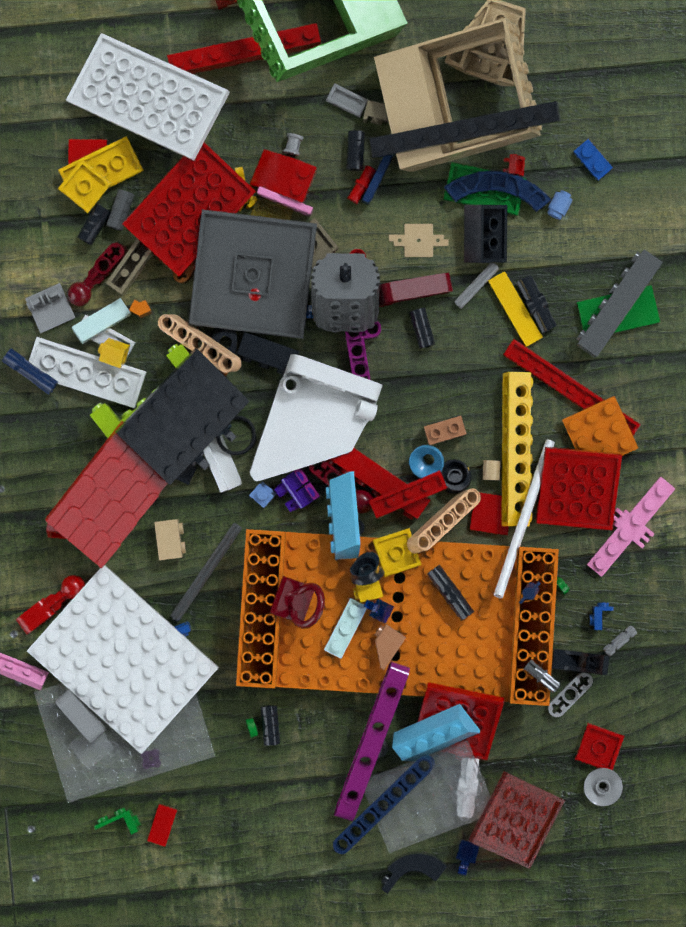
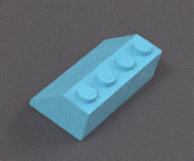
M353 471L331 479L329 487H326V499H330V505H327V514L332 519V523H329V535H333L330 549L331 553L335 554V560L359 557L361 544Z
M458 704L394 732L392 748L402 761H416L422 755L432 754L480 733V730L463 707Z

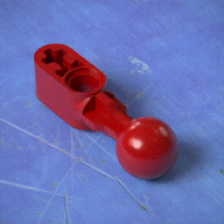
M77 575L67 576L62 581L60 591L38 601L16 619L17 623L27 635L56 614V611L61 608L64 601L73 599L85 586L84 580Z

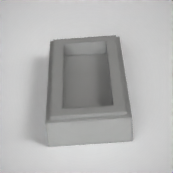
M334 83L326 102L360 118L368 99Z

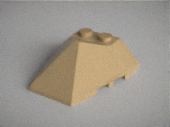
M487 0L476 13L472 22L463 30L506 18L515 23V25H518L520 36H518L519 44L521 43L524 48L526 9L501 0ZM505 39L447 55L445 59L446 64L467 75L500 86L515 87Z

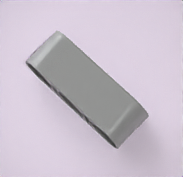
M70 688L55 701L61 711L90 743H93L106 731L103 724L83 701L70 691Z

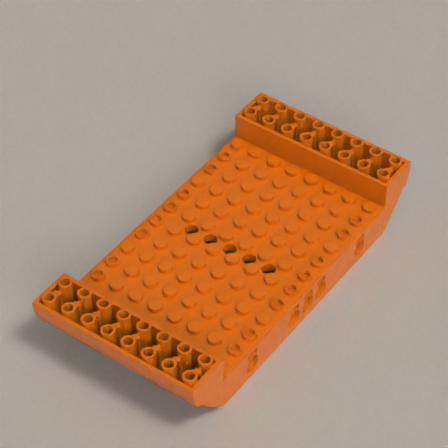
M246 529L236 686L378 693L389 664L385 670L380 667L375 643L377 636L374 634L380 625L384 627L387 624L406 637L397 650L400 653V658L397 661H390L410 668L401 695L424 696L427 683L430 682L504 697V702L511 704L549 706L550 690L540 682L537 683V679L524 670V667L532 659L544 671L547 670V673L551 676L559 549L519 547L503 598H497L494 596V592L510 546L437 542L429 550L418 553L421 562L420 566L401 572L405 575L403 583L398 584L394 581L395 574L387 577L383 575L379 579L383 597L362 602V604L368 607L342 658H339L325 651L324 648L349 599L355 600L353 588H356V585L350 580V567L357 558L335 560V554L331 553L330 549L333 535ZM360 537L359 556L366 552L376 553L372 540L377 538ZM439 564L474 610L463 621L459 619L427 575ZM283 576L303 583H316L322 588L325 596V607L320 619L312 627L301 629L295 626L292 620L270 613ZM539 581L541 584L538 586L539 592L532 600L525 599L520 604L519 601L523 598V590L529 582L536 584ZM315 592L304 621L308 620L315 612L317 606ZM395 592L403 593L404 599L402 602H394L393 594ZM400 611L403 618L400 622L392 620L393 612ZM388 688L386 691L388 693H393L396 691V689Z

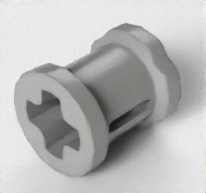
M287 133L288 141L283 153L299 156L300 143L304 137Z

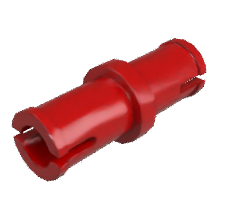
M366 165L360 178L356 179L353 190L347 197L349 201L355 204L359 203L360 198L365 190L367 191L369 183L376 173L374 168Z

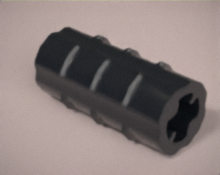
M358 130L348 131L346 170L363 171L365 132Z
M96 204L77 238L89 245H93L111 212Z
M420 308L410 311L409 314L419 349L436 345L426 309Z
M277 705L261 706L264 745L280 744Z

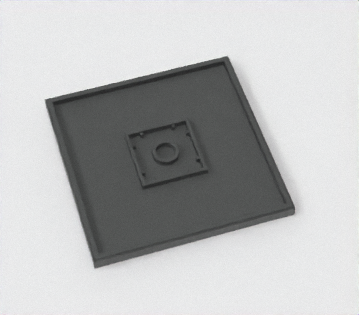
M202 209L189 325L303 339L317 223ZM252 289H258V290H260V291H259V292H252V291H250V290H252ZM249 293L259 294L261 298L258 301H253L249 298Z

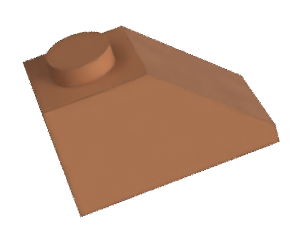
M387 624L384 627L380 625L374 634L377 636L375 643L380 667L385 670L406 638Z

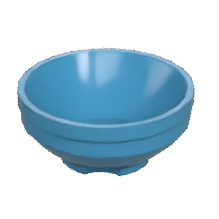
M422 445L411 453L409 465L417 477L423 478L439 470L441 472L444 467V457L436 447ZM424 455H432L434 463L427 464L424 461Z

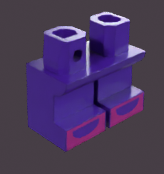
M301 468L294 470L281 480L282 483L274 489L280 498L288 492L293 498L285 503L290 512L298 508L302 509L320 497L311 483L305 485L309 480Z

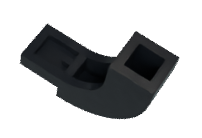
M553 648L552 669L607 675L610 656Z
M412 851L404 853L387 865V870L391 874L387 873L381 880L383 884L381 889L388 894L399 878L410 871L423 872L436 882L447 868V864L437 856L427 852Z

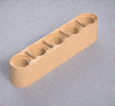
M165 314L159 318L158 326L163 332L191 351L197 348L220 371L224 373L236 372L241 368V360L237 355L193 325H189L187 321L178 315ZM169 319L172 321L171 327L168 325ZM184 329H185L186 332H187L186 337L183 336V330H184ZM199 339H200L201 342H202L201 347L198 346V340H199ZM214 349H215L216 352H217V355H216L215 358L213 357V350H214ZM229 359H230L231 362H232L231 368L228 367V360H229Z
M472 488L455 495L408 539L407 547L409 551L420 553L429 550L480 502L479 492Z

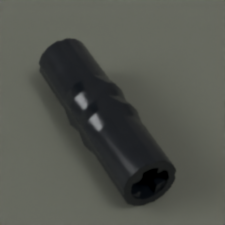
M440 564L427 573L440 594L461 621L474 612Z

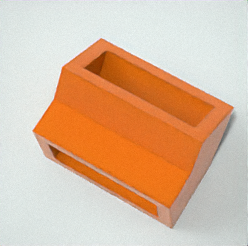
M134 300L129 309L131 313L140 318L152 313L146 300L142 302Z

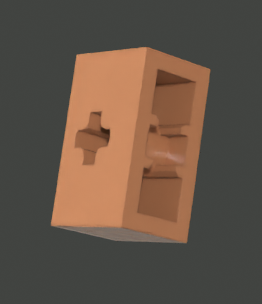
M461 416L424 426L428 445H434L466 435Z

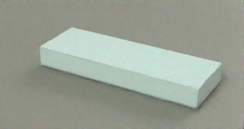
M119 298L72 326V330L80 342L84 344L129 317L131 313L122 299Z

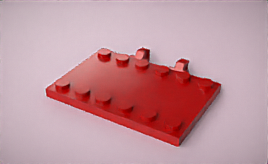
M204 142L195 160L193 161L183 156L125 219L122 225L177 276H180L197 256L202 209L237 213L256 191Z

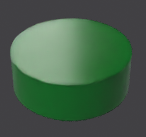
M557 577L556 589L565 596L570 589L560 577Z
M246 719L250 737L258 736L254 719Z

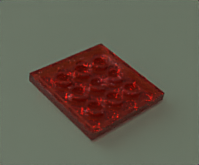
M504 771L468 841L530 869L565 800Z

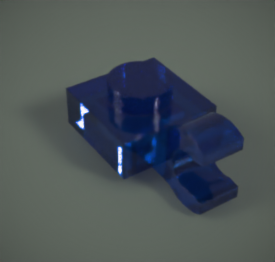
M377 599L376 603L366 600L364 607L371 610L369 616L385 624L394 606L380 599Z
M460 840L456 859L461 860L458 869L459 874H467L469 862L475 864L480 844Z

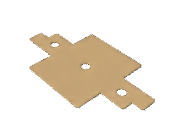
M405 224L404 235H389V241H394V246H405V257H433V246L449 245V240L444 239V235H433V224Z

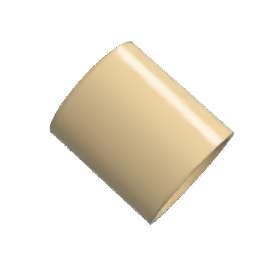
M483 460V480H500L501 461Z

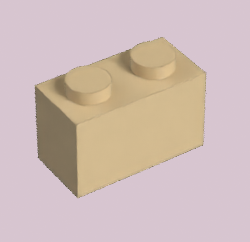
M179 519L154 522L159 560L182 558L183 553H186L185 542H181V534H184L183 523H179Z

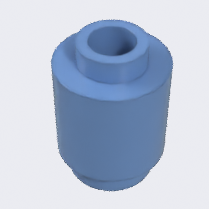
M563 190L555 192L548 206L547 214L558 220H561L562 216L565 217L573 201L570 198L571 194Z

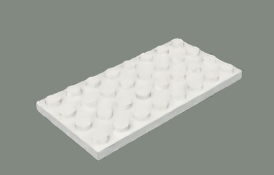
M101 33L66 101L194 161L230 92L225 88Z

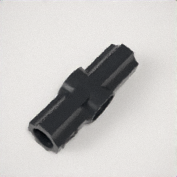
M532 275L517 281L516 283L525 299L526 308L530 315L534 317L541 333L556 327L557 325L548 309L549 305L542 292L540 293Z

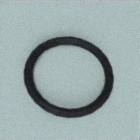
M236 415L233 419L243 420L250 426L252 441L246 449L237 452L225 448L220 437L216 436L219 447L230 455L247 453L252 449L256 441V430L252 422L243 416Z

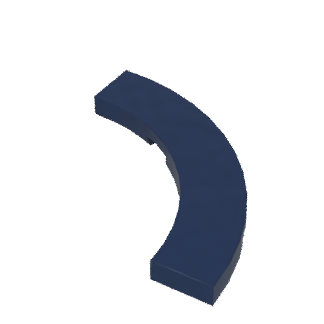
M481 171L465 175L444 187L455 203L468 195L482 191H499L511 194L526 202L535 212H538L551 201L548 195L535 184L520 176L501 171Z

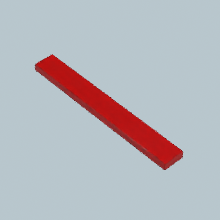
M513 339L503 356L527 372H531V375L583 410L604 400L515 339ZM623 413L634 436L641 424Z

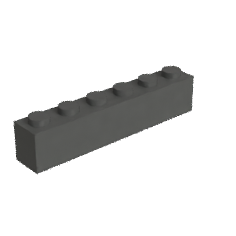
M645 249L641 253L636 252L631 260L633 265L630 269L625 268L620 275L623 279L619 285L617 283L613 285L609 291L612 295L608 300L604 298L598 307L601 309L598 315L593 314L588 321L589 328L586 331L582 330L576 338L579 341L577 346L594 358L599 355L663 263Z

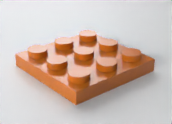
M615 396L562 419L575 450L618 453L623 456L638 449Z

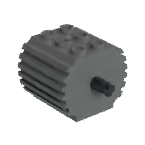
M326 253V257L323 260L316 262V266L313 267L311 274L313 320L316 321L318 328L332 332L350 331L356 333L359 331L364 332L368 328L374 327L379 315L380 275L378 267H375L373 260H368L365 254Z

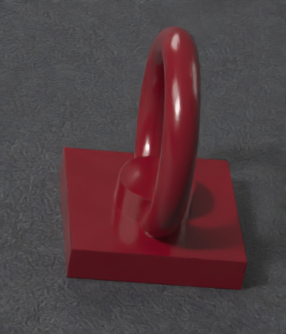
M283 576L270 613L292 620L298 628H310L318 622L325 607L324 592L316 583H303ZM315 592L317 596L315 612L308 620L304 621Z

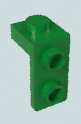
M123 807L115 811V815L110 818L106 815L97 819V824L94 825L96 830L123 817L132 835L140 830L141 822L137 815H133L131 808L126 810Z

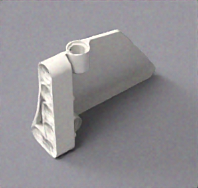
M291 354L284 376L280 380L250 469V475L253 480L261 481L351 452L368 421H372L376 415V403L382 384L300 355ZM289 379L294 383L291 390L286 388V382Z

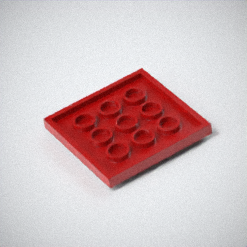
M545 447L536 523L612 530L622 454Z
M428 682L417 722L460 704L480 730V733L439 751L488 760L503 708L504 697Z

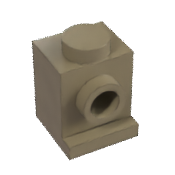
M367 100L363 122L367 123V120H371V123L376 125L389 122L385 104Z

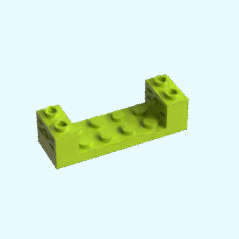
M175 344L168 350L169 354L166 356L177 367L189 355V352L182 344L179 346ZM146 398L140 400L136 405L139 407ZM99 403L92 409L93 413L90 416L106 437L109 438L121 421L125 422L136 409L126 411L121 415L122 420H120L109 405Z

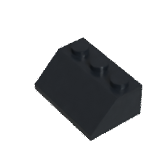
M464 205V263L507 262V205Z

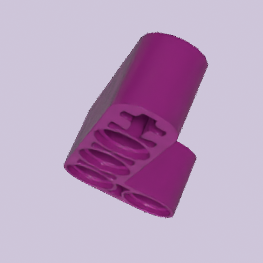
M378 321L375 322V325L378 327L376 334H370L366 330L364 332L359 331L357 337H351L348 331H345L351 372L362 378L367 377L368 380L371 379L364 340L374 339L380 335L381 325ZM353 347H361L362 354L354 356L351 352ZM356 366H364L366 369L363 375L356 374L354 371Z

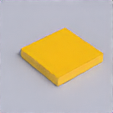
M81 159L59 186L58 190L89 213L112 183Z
M410 528L372 540L381 568L385 572L384 577L421 565L418 553L410 552L407 547V541L412 536Z

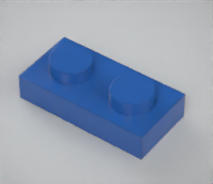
M589 139L573 151L597 181L613 168Z

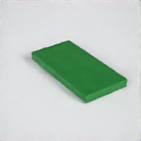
M451 162L447 185L462 176L491 170ZM445 190L443 200L454 202ZM482 191L468 195L456 203L464 205H507V214L518 216L521 199L504 192Z
M652 285L645 287L614 333L660 323ZM612 294L577 302L584 331L589 328L590 325L587 323L592 315L595 314L597 316L601 309L598 307L604 298L608 300Z

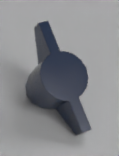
M539 581L536 584L529 582L523 590V598L519 603L522 604L525 599H534L539 592L538 586L541 583Z

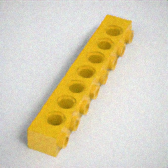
M531 372L503 373L502 526H517L533 479L532 473H530V465L533 461L532 454H530V446L533 443L531 426L533 424L531 388L533 387V378L531 377ZM517 387L521 390L520 397L516 394ZM517 406L521 409L520 416L516 414ZM517 425L521 429V433L519 435L515 431ZM517 445H519L521 448L519 454H517L515 451ZM517 464H519L521 468L519 473H517L515 470ZM517 483L520 485V491L518 493L515 490V485ZM517 502L520 504L519 512L515 510V504ZM532 513L530 515L527 526H530V523L532 521Z

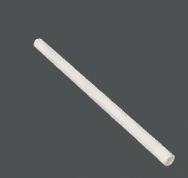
M547 439L542 449L494 592V596L497 598H503L541 486L545 447H554L555 442Z

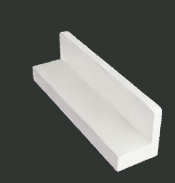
M221 435V442L225 446V448H227L223 436ZM215 437L203 452L207 462L210 464V469L219 490L223 493L242 485V481L231 455L219 447Z

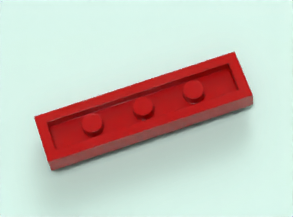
M439 470L371 499L369 503L375 517L379 518L447 489V486Z

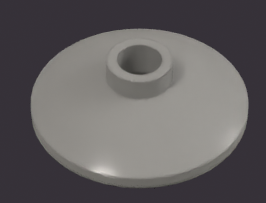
M595 769L585 779V795L595 805H611L622 794L623 785L621 778L611 769ZM604 782L606 783V787L600 788L599 784Z

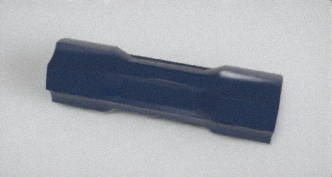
M12 348L2 359L3 363L19 372L48 395L53 392L59 383Z

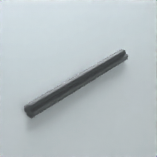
M236 523L232 524L172 612V619L180 621L242 530L241 526Z

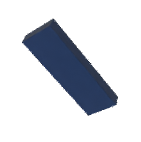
M394 155L383 157L362 199V203L370 204Z

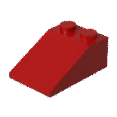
M264 149L250 185L257 188L259 186L304 204L316 175L317 167Z

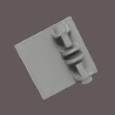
M60 283L25 298L40 333L75 318Z

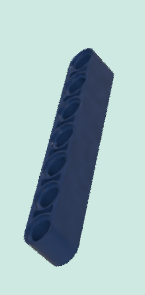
M422 755L334 840V850L339 854L348 852L432 771L435 766L433 757ZM423 760L427 761L430 766L429 769H423L420 762ZM407 774H413L416 781L409 782ZM399 787L402 790V795L394 794L393 788ZM380 800H385L388 803V808H382L379 803ZM366 814H373L375 821H368ZM354 826L360 828V835H357L353 832L352 828ZM340 839L347 842L348 846L346 848L340 846Z

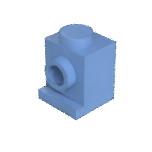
M262 481L249 496L265 508L277 493Z

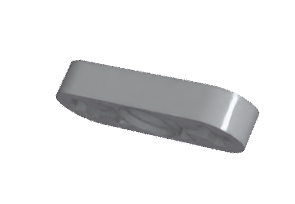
M586 672L578 673L550 701L547 707L548 712L554 717L562 716L592 686L593 679L591 675ZM587 676L588 679L586 681L588 684H582L579 687L582 691L579 693L572 684L575 682L578 685L580 683L579 678ZM568 689L575 691L576 695L572 700L565 698V691ZM561 696L568 705L565 706L563 703L560 706L561 711L553 713L552 710L554 708L552 705H558L561 702L558 698Z

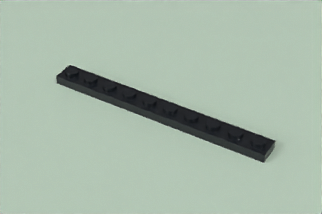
M557 101L370 138L372 158L560 122L559 105Z

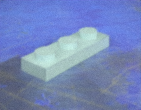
M352 598L349 599L324 648L325 651L342 658L368 606Z

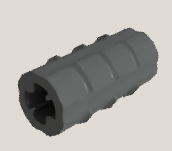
M121 189L118 190L106 225L107 227L118 231L123 230L124 226L122 223L129 214L134 194Z

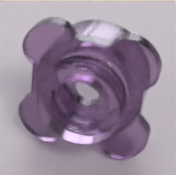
M155 748L153 751L145 750L141 754L144 761L142 764L143 768L149 769L150 767L155 766L158 768L161 766V761L159 760L160 751Z

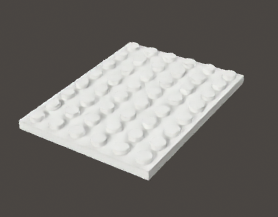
M106 565L96 572L27 650L30 655L68 689L70 688V691L140 754L148 748L219 668Z

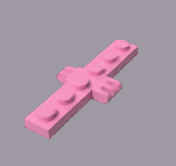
M659 477L630 513L627 510L622 512L619 508H616L615 512L620 515L619 518L614 515L615 522L613 525L617 527L616 530L586 565L602 577L631 541L643 549L645 545L639 540L643 539L646 543L649 542V539L644 534L647 533L651 537L654 536V533L645 525L673 493L675 488L662 477Z

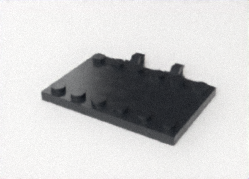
M195 348L115 433L171 485L190 464L193 466L198 464L202 469L206 470L210 464L202 457L204 454L203 450L216 436L220 437L223 435L230 442L236 438V435L229 430L232 427L230 422L250 401Z

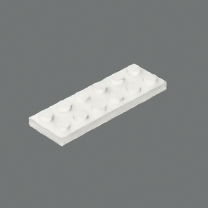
M36 337L29 359L30 363L53 377L60 385L132 408L136 407L147 373L127 365L118 368L99 361V356Z

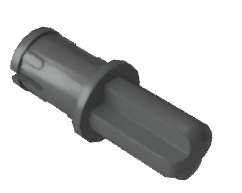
M532 659L524 667V670L537 679V683L540 682L552 693L556 692L560 687V683Z

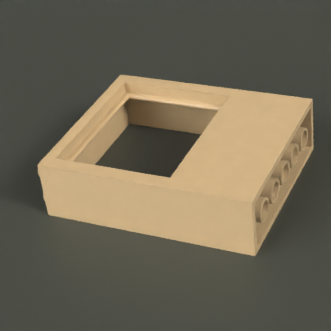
M502 18L375 56L374 60L391 133L394 134L452 122L438 58L500 39H505L520 108L537 105L536 101L532 100L531 93L533 92V87L527 78L529 69L527 63L523 61L524 48L521 43L519 44L518 36H520L518 25H515V23L506 18ZM542 125L480 137L458 144L454 142L396 154L399 168L404 171L414 172L541 136L540 130H542Z

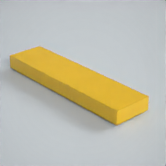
M504 271L488 280L525 347L543 338L506 272Z

